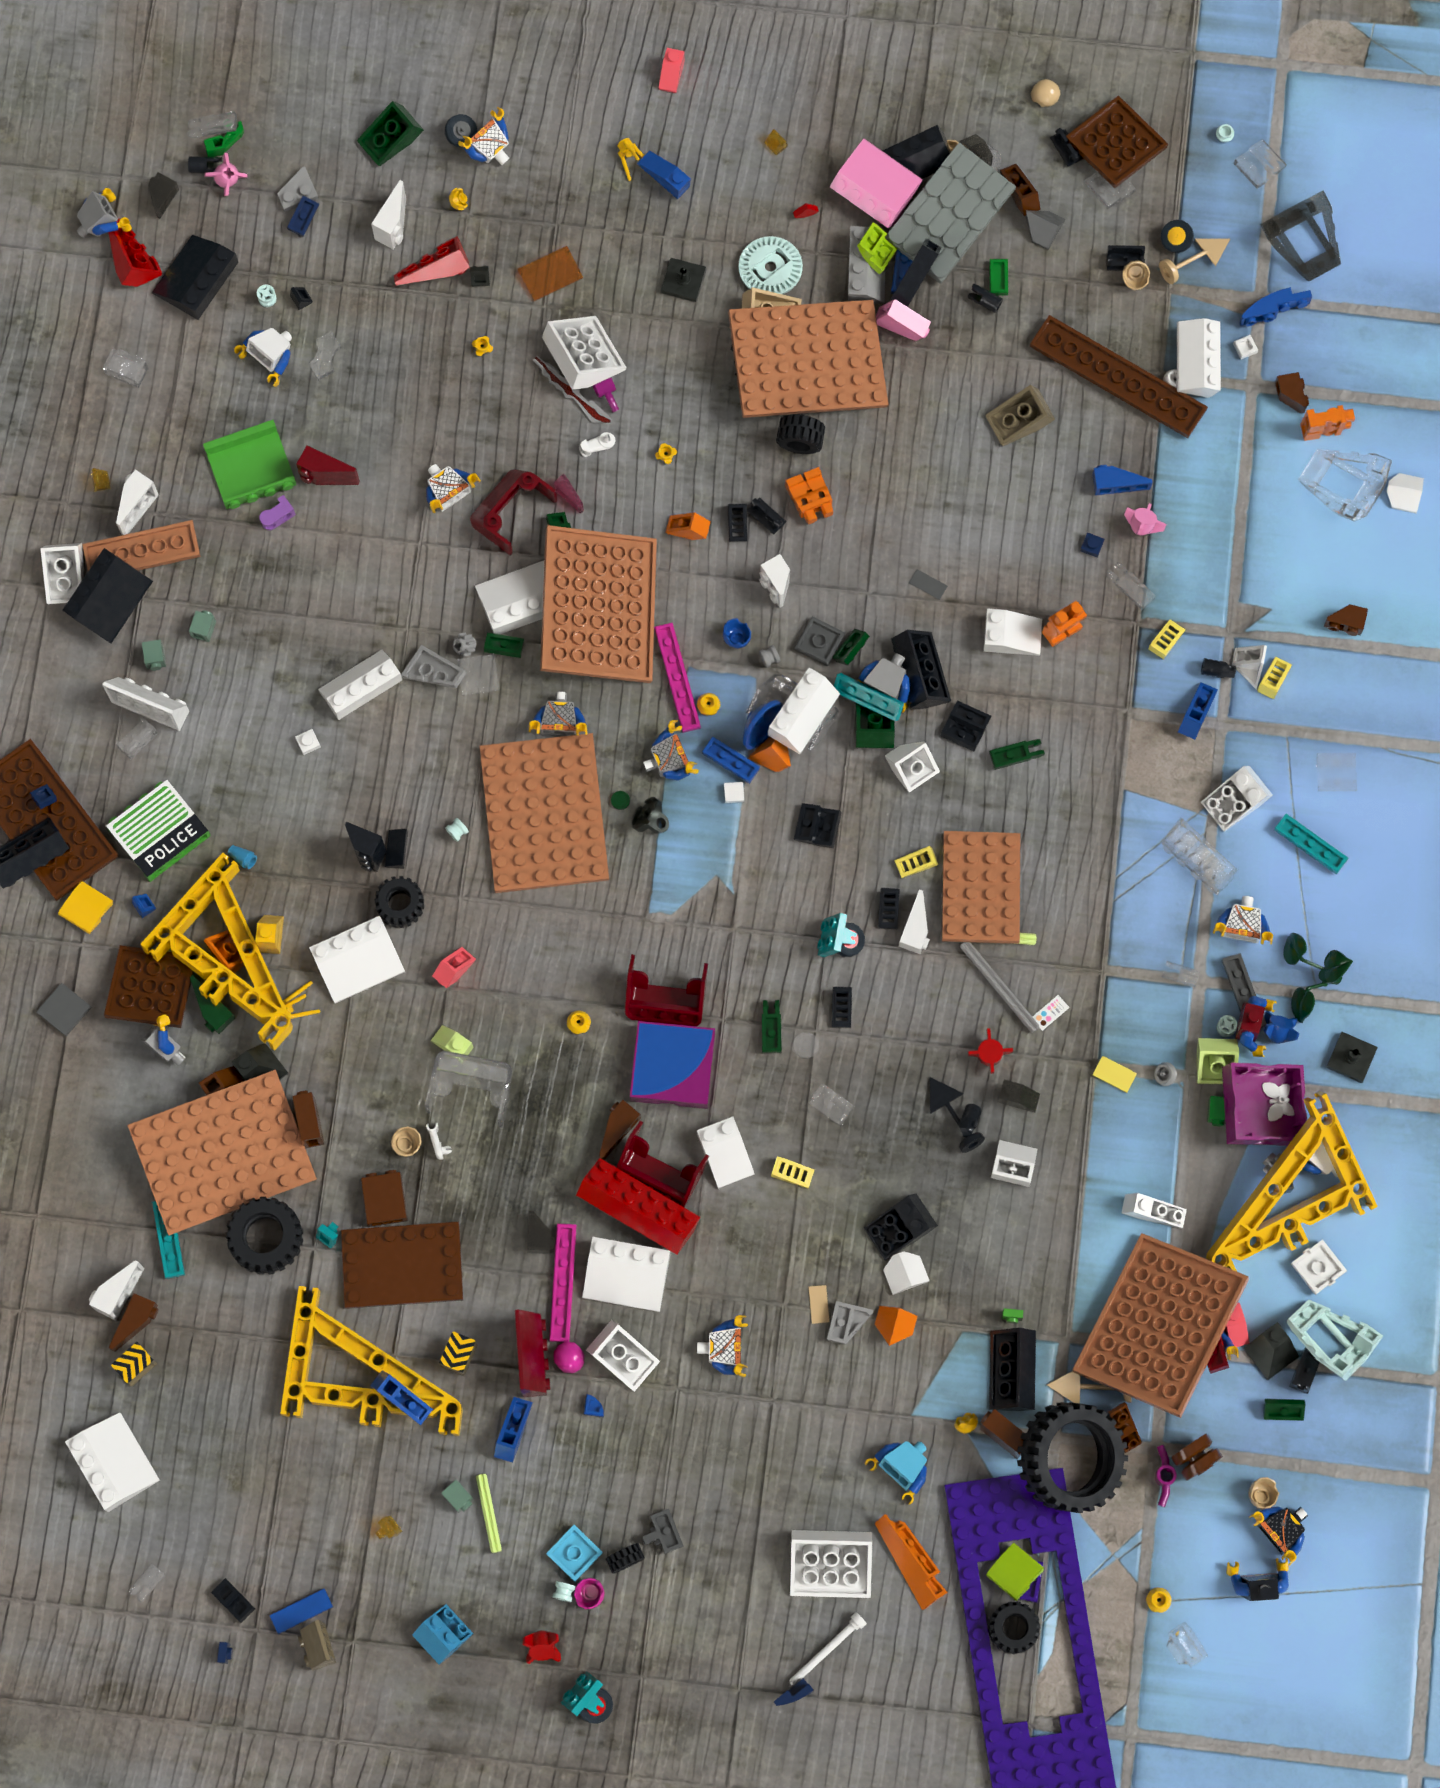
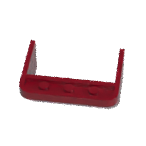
M518 469L510 470L470 518L471 525L475 530L510 556L513 553L511 542L497 533L502 527V519L498 514L521 488L526 491L536 489L552 502H557L556 490L534 473Z
M631 954L627 976L625 1015L629 1019L695 1027L700 1025L704 1008L708 963H704L702 978L690 979L686 989L649 985L648 975L642 971L634 970L635 955Z
M639 1121L627 1139L617 1168L685 1207L702 1176L709 1155L706 1154L699 1166L687 1164L681 1172L648 1155L650 1149L648 1142L638 1136L643 1122Z

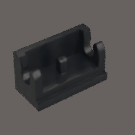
M1108 245L1106 271H1123L1125 265L1130 261L1139 260L1145 263V246Z
M1306 1347L1302 1350L1289 1387L1308 1394L1320 1362L1316 1360Z

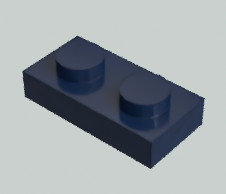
M302 196L287 229L304 237L319 207V203Z

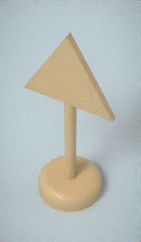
M1195 239L1203 251L1177 265L1169 259L1160 261L1159 268L1163 278L1169 284L1176 283L1179 279L1177 269L1204 255H1207L1216 267L1230 239Z
M1073 1371L1047 1384V1386L1073 1403H1080V1389L1114 1390L1104 1385L1080 1384L1081 1375ZM1123 1394L1124 1401L1132 1403L1133 1397Z

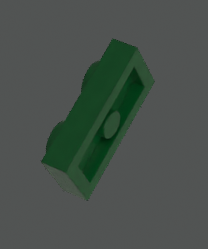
M854 629L832 658L838 663L849 665L870 636L865 631Z
M487 632L484 652L521 658L524 638Z
M1265 1399L1264 1420L1304 1421L1305 1400Z

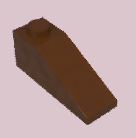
M1014 164L1001 169L1000 174L1016 186L1011 196L1023 216L1027 215L1026 210H1041L1038 192L1019 166Z
M624 1100L620 1103L616 1102L610 1109L611 1113L599 1158L603 1160L607 1158L641 1119V1114Z
M133 1293L109 1349L116 1352L150 1324L151 1320H154L158 1314V1305L154 1301Z

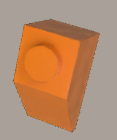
M696 512L671 515L665 533L690 540L706 539L711 521Z

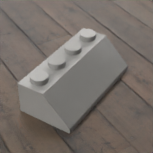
M850 226L848 301L873 300L874 304H884L885 269L879 275L866 262L857 247L869 227Z

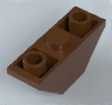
M1125 1402L1107 1411L1106 1417L1114 1418L1117 1422L1114 1425L1115 1428H1119L1123 1432V1435L1120 1437L1122 1441L1127 1443V1448H1124L1125 1453L1142 1444Z

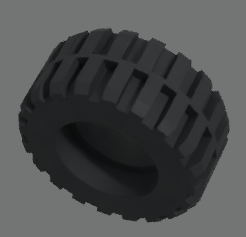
M260 1197L258 1200L252 1198L249 1200V1203H242L239 1206L240 1209L232 1213V1220L227 1223V1246L232 1256L246 1270L254 1271L261 1275H264V1273L269 1275L275 1274L277 1270L282 1271L286 1269L285 1266L287 1264L291 1265L294 1262V1257L300 1253V1245H303V1229L297 1215L286 1203L280 1202L273 1197L271 1199ZM264 1218L277 1221L283 1231V1238L278 1247L268 1253L253 1251L246 1239L251 1225Z

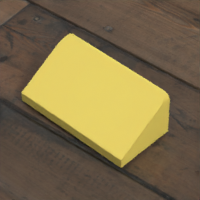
M1104 1056L1101 1057L1093 1073V1076L1126 1093L1137 1075L1132 1070Z

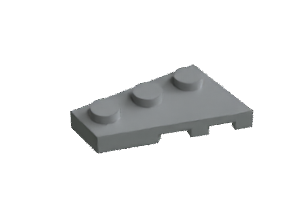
M421 645L402 672L401 677L457 688L467 672Z

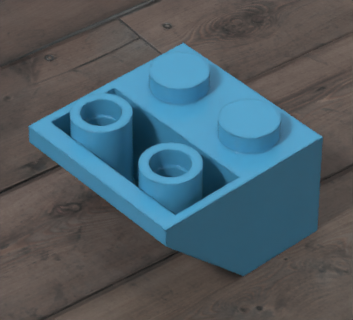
M446 1604L423 1621L412 1636L440 1665L474 1633Z

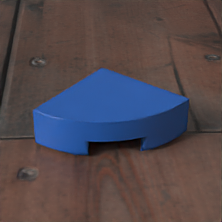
M587 1394L584 1415L604 1417L601 1403L594 1396Z

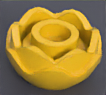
M453 189L449 195L450 204L454 209L462 211L468 206L466 203L467 196L463 193V189Z
M704 693L697 700V708L703 715H715L721 706L719 698L713 693Z
M577 1010L568 1016L567 1027L572 1033L581 1034L589 1030L591 1019L586 1012Z
M965 1413L963 1417L956 1418L954 1426L961 1433H969L977 1427L978 1418L974 1413Z
M1156 1587L1150 1590L1146 1597V1602L1151 1611L1163 1613L1171 1606L1172 1599L1166 1589Z

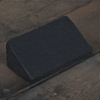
M407 829L389 830L385 860L386 868L404 869L408 837Z

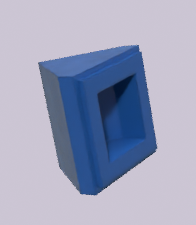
M147 894L133 896L132 904L141 918L156 910Z

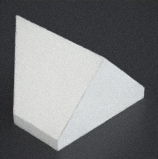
M1267 646L1235 648L1232 666H1236V670L1257 690Z

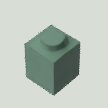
M202 610V612L196 611L189 629L191 637L210 642L216 624L214 615L205 610Z
M161 639L142 642L144 662L147 670L156 671L166 667L164 647Z
M457 1480L441 1493L458 1513L461 1510L465 1512L472 1505V1496Z

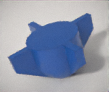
M1269 1011L1265 1012L1266 1026L1264 1032L1272 1042L1280 1044L1298 1040L1300 1033L1293 1029L1296 1026L1297 1018L1288 1019L1283 1016L1273 1015Z

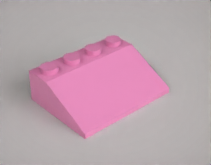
M863 139L839 170L830 188L885 227L890 228L900 219L923 179L869 141Z

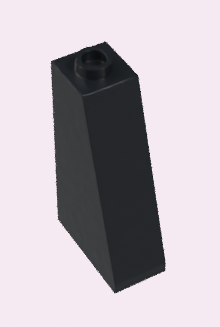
M927 238L925 239L890 301L895 299L903 305L909 306L942 247Z

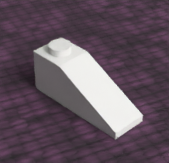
M919 889L901 936L899 947L921 954L922 949L926 950L930 939L927 938L928 929L923 891Z

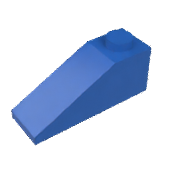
M650 150L637 163L676 199H679L690 187L691 178L677 166Z
M1099 465L1094 468L1092 474L1095 496L1151 490L1153 483L1150 478L1114 466Z
M1200 682L1178 733L1194 740L1196 739L1218 689Z
M383 1370L370 1385V1387L419 1425L425 1421L433 1410Z
M513 1397L496 1442L494 1457L513 1463L533 1402Z

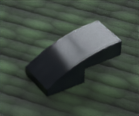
M226 1578L211 1592L240 1623L255 1610L252 1604Z

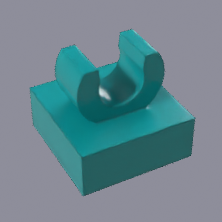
M334 1222L328 1227L322 1224L317 1229L316 1238L331 1249L336 1244L338 1237L336 1233L339 1226Z

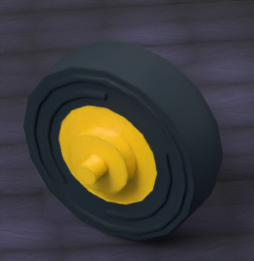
M1176 219L1170 221L1161 231L1162 244L1170 252H1184L1193 243V229L1183 220Z

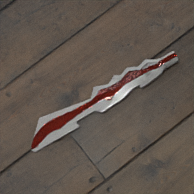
M539 356L533 359L541 368L542 375L548 378L549 383L556 386V390L562 391L566 399L573 398L591 423L612 422V419L592 400L588 402L580 394V389L572 390L566 378L560 375L559 370L548 362L543 361Z

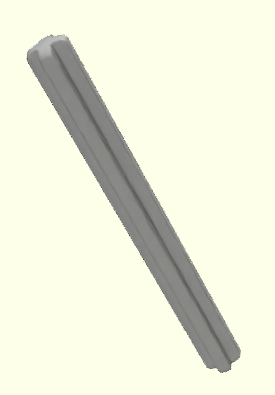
M963 942L960 948L1031 1033L1035 1032L1039 1028V1024L971 942Z

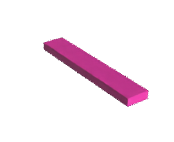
M673 623L656 626L654 630L679 722L682 726V733L701 729Z
M557 1224L550 1342H570L577 1229L575 1224Z

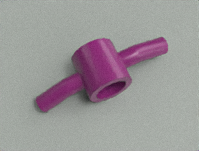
M610 377L593 385L598 398L606 397L612 413L618 411L619 408L612 395V392L616 391L612 378Z
M1160 1445L1157 1447L1162 1466L1155 1473V1481L1158 1485L1162 1486L1158 1506L1165 1508L1170 1495V1485L1176 1480L1177 1473L1170 1466L1165 1446ZM1166 1470L1171 1474V1480L1163 1481L1160 1472Z

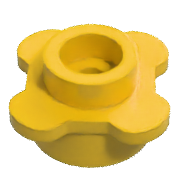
M487 336L479 337L472 341V346L475 347L477 356L493 351V346L489 344Z
M663 443L660 445L659 451L655 453V457L658 460H663L665 464H670L673 456L677 454V450Z

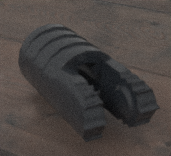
M189 156L188 171L189 173L214 172L216 168L208 169V162H222V157Z
M973 284L972 290L976 293H969L968 299L996 313L1002 304L1003 298L977 284Z

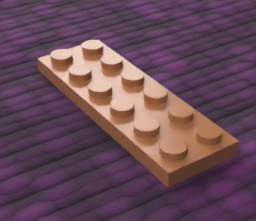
M193 520L82 544L88 571L104 548L120 557L138 571L201 557Z

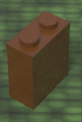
M307 1090L297 1092V1095L292 1097L302 1144L305 1146V1149L325 1145L315 1097L312 1092Z
M389 1170L383 1175L370 1173L366 1174V1177L361 1178L366 1218L369 1227L408 1221L400 1172Z
M996 1409L992 1413L988 1411L980 1421L982 1424L980 1430L1018 1459L1021 1456V1452H1017L1018 1446H1022L1024 1441L1020 1438L1023 1431Z

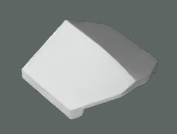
M1398 473L1389 480L1387 494L1391 508L1417 513L1424 478Z
M905 1251L893 1255L883 1269L892 1295L929 1282L920 1256Z

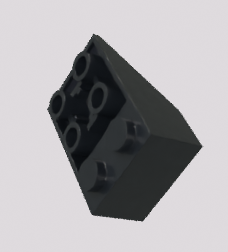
M917 1193L902 1199L865 1226L864 1229L884 1260H887L928 1234L938 1225Z

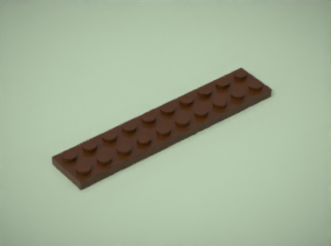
M1051 315L1048 316L1030 343L1031 348L1188 439L1208 409L1201 402L1185 393L1177 392L1175 387Z

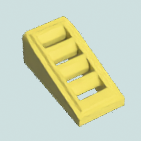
M1170 619L1149 645L1148 649L1164 660L1183 635L1185 629ZM1172 626L1179 631L1178 634L1170 630L1169 627ZM1165 632H1168L1169 634L1174 636V639L1167 636ZM1161 638H1165L1170 642V644L1166 643ZM1157 643H1161L1163 646L1166 647V649H1163Z
M1275 657L1257 691L1274 699L1292 664ZM1276 665V666H1278V667L1284 669L1285 671L1283 672V671H1281V670L1275 668L1274 666Z
M931 846L894 860L901 878L939 865ZM925 854H928L931 862L927 863ZM919 856L921 857V860L923 862V865L921 866L917 859V857ZM911 859H913L914 864L916 866V868L914 869L912 868V865L910 863ZM902 862H906L909 871H905Z
M777 1156L771 1177L809 1189L814 1169ZM781 1164L785 1165L782 1174L779 1173ZM788 1167H792L790 1176L786 1175ZM796 1169L800 1170L797 1179L794 1178ZM803 1172H807L805 1182L801 1181Z

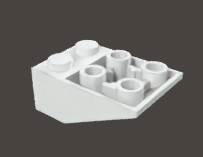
M1243 766L1202 800L1201 803L1225 832L1260 807L1273 795L1250 766Z

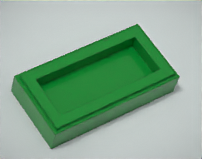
M1008 259L989 260L990 292L995 295H1008Z

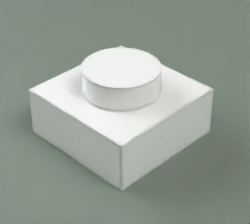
M313 729L295 736L303 755L321 747Z

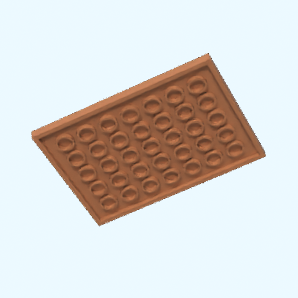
M873 300L729 309V323L743 418L888 407Z
M547 525L545 535L540 671L643 683L652 682L657 539Z
M593 733L480 746L495 893L608 881L609 872Z
M276 1070L128 1125L168 1235L238 1210L242 1203L247 1204L252 1198H255V1200L260 1199V1197L269 1198L317 1180L305 1146L301 1142L299 1130Z
M1141 1233L1072 1369L1073 1372L1181 1418L1249 1281V1277Z

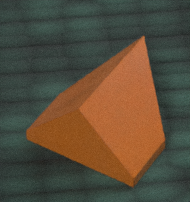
M772 737L765 740L747 758L775 772H780L791 766L788 747Z
M879 1306L874 1325L890 1346L909 1336H913L918 1316L901 1308Z

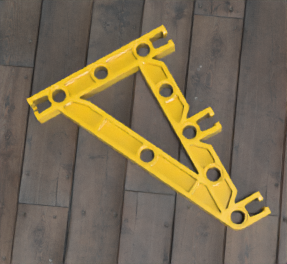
M222 853L144 939L141 946L148 955L152 953L153 958L157 962L171 948L175 958L206 980L199 987L200 993L206 999L209 997L215 1006L229 992L233 1002L262 1024H265L258 1032V1036L262 1042H269L270 1048L275 1051L291 1033L293 1025L229 885V882L240 871L238 864L233 860L231 862L232 865L224 872L221 871L225 865L229 864V857ZM214 877H220L217 881H211ZM214 899L254 988L183 935ZM189 905H195L192 909H186ZM164 933H169V935H168L167 937H165V938H162V937H161L162 934H164ZM157 942L159 943L155 951L153 949L149 951ZM246 949H253L250 953H244ZM198 955L196 959H190L191 956ZM222 977H227V980H226V981H224V982H220V981H219L220 978H222ZM214 987L218 988L213 995L211 993L207 995ZM251 999L257 1000L254 1004H248ZM282 1021L287 1022L282 1027L277 1026ZM273 1031L276 1032L272 1040L270 1038L266 1040Z
M1319 1091L1314 1094L1321 1101L1322 1108L1316 1109L1314 1105L1316 1102L1315 1098L1307 1097L1303 1099L1310 1117L1206 1255L1207 1260L1215 1263L1216 1256L1221 1254L1222 1259L1217 1264L1237 1271L1232 1258L1242 1261L1279 1242L1280 1236L1285 1247L1291 1251L1297 1249L1291 1241V1233L1296 1232L1297 1240L1301 1245L1307 1244L1309 1241L1301 1223L1312 1225L1347 1207L1349 1202L1354 1213L1363 1215L1365 1211L1359 1203V1198L1362 1197L1367 1201L1365 1204L1370 1210L1378 1207L1326 1093ZM1324 1114H1327L1328 1118L1326 1122L1322 1123V1116ZM1322 1142L1340 1183L1262 1222ZM1343 1149V1155L1338 1158V1151ZM1271 1184H1274V1186H1275L1274 1191L1271 1192V1193H1269V1192H1268L1269 1186H1270ZM1359 1184L1358 1191L1354 1192V1185ZM1324 1201L1325 1207L1319 1210V1204ZM1287 1219H1290V1221H1291L1290 1225L1285 1228V1227H1284L1285 1221H1286ZM1256 1237L1255 1244L1250 1246L1251 1238Z
M298 1287L280 1412L282 1416L290 1417L287 1409L289 1401L292 1400L298 1401L297 1412H293V1416L302 1418L305 1397L313 1405L356 1409L362 1404L359 1423L364 1426L369 1425V1422L366 1421L369 1409L376 1410V1421H372V1425L375 1427H381L384 1406L387 1407L391 1414L406 1415L374 1389L307 1382L316 1329L321 1336L377 1373L383 1370L399 1381L433 1409L427 1418H435L441 1413L439 1434L447 1435L448 1431H445L444 1428L446 1419L449 1418L455 1419V1430H451V1434L460 1436L463 1408L457 1399L318 1308L319 1288L312 1289L313 1299L312 1303L309 1304L303 1303L307 1287ZM303 1309H311V1314L308 1317L304 1318L301 1316ZM298 1348H305L303 1356H296L295 1352ZM378 1356L384 1358V1362L380 1366L374 1364V1359ZM296 1386L299 1387V1394L296 1396H291V1388ZM338 1391V1399L335 1401L330 1400V1393ZM371 1396H378L377 1404L370 1405L368 1403ZM449 1405H456V1413H447Z

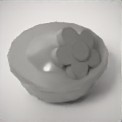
M1163 1062L1156 1067L1154 1076L1160 1085L1169 1086L1175 1082L1177 1071L1171 1063Z

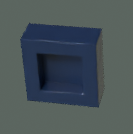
M1087 532L1080 551L1098 558L1105 539Z
M47 784L30 792L31 798L40 810L57 801L56 795Z
M220 1642L217 1662L228 1664V1660L232 1659L233 1648L230 1647L228 1642Z

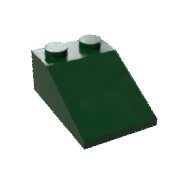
M392 101L358 138L357 142L374 162L381 166L412 144L424 129L403 105Z
M856 703V748H894L895 721Z

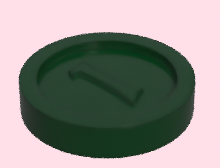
M617 791L611 797V804L617 810H624L630 804V797L624 791Z

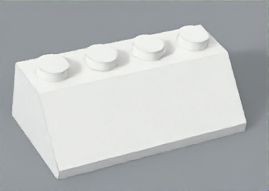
M1205 318L1177 322V392L1210 398L1221 391L1220 322Z
M380 650L318 690L337 719L340 720L401 682L402 677L390 657L383 650Z
M808 668L769 726L768 736L796 753L801 754L840 693L826 677Z

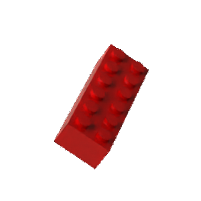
M601 1158L598 1159L584 1177L576 1196L678 1255L694 1233L701 1218Z

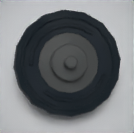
M458 114L452 116L445 125L446 139L456 147H461L458 145L459 141L465 142L463 136L471 138L477 133L476 123L467 115Z

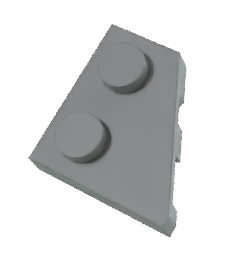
M305 166L277 193L284 212L296 208L302 196L313 201L318 199Z
M836 1301L827 1340L846 1345L872 1315L873 1310Z

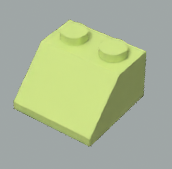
M1198 1038V1084H1223L1222 1067L1229 1063H1238L1239 1060L1237 1039Z

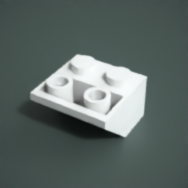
M779 554L761 564L759 581L764 589L767 588L769 590L772 602L774 604L777 603L781 608L784 605L789 585L790 569Z
M999 1140L991 1178L1029 1187L1037 1149Z

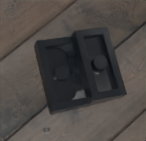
M957 700L940 736L975 752L991 719V715Z
M802 803L794 840L816 846L834 848L842 812L840 810L821 808L820 805Z

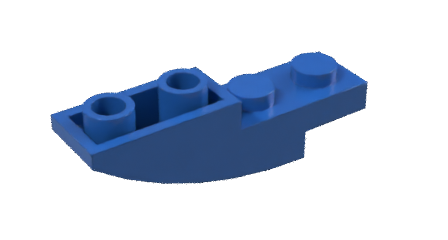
M1291 287L1263 297L1243 313L1240 319V326H1252L1262 321L1271 322L1276 319L1278 311L1285 312L1290 310V308H1304L1308 306L1312 299L1311 290L1292 294Z

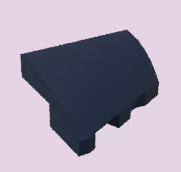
M803 1678L790 1690H787L778 1697L774 1704L780 1706L795 1702L813 1693L814 1689Z

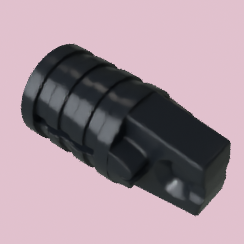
M1203 659L1201 675H1210L1217 678L1235 677L1236 666L1229 665L1223 661Z
M976 1104L965 1106L959 1124L963 1137L970 1136L978 1125L982 1110Z

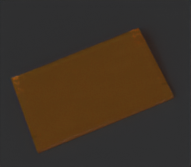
M567 246L517 269L534 301L583 278Z

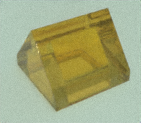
M775 129L772 130L764 142L775 155H778L788 147L785 139Z
M93 468L92 481L94 492L110 489L108 471Z

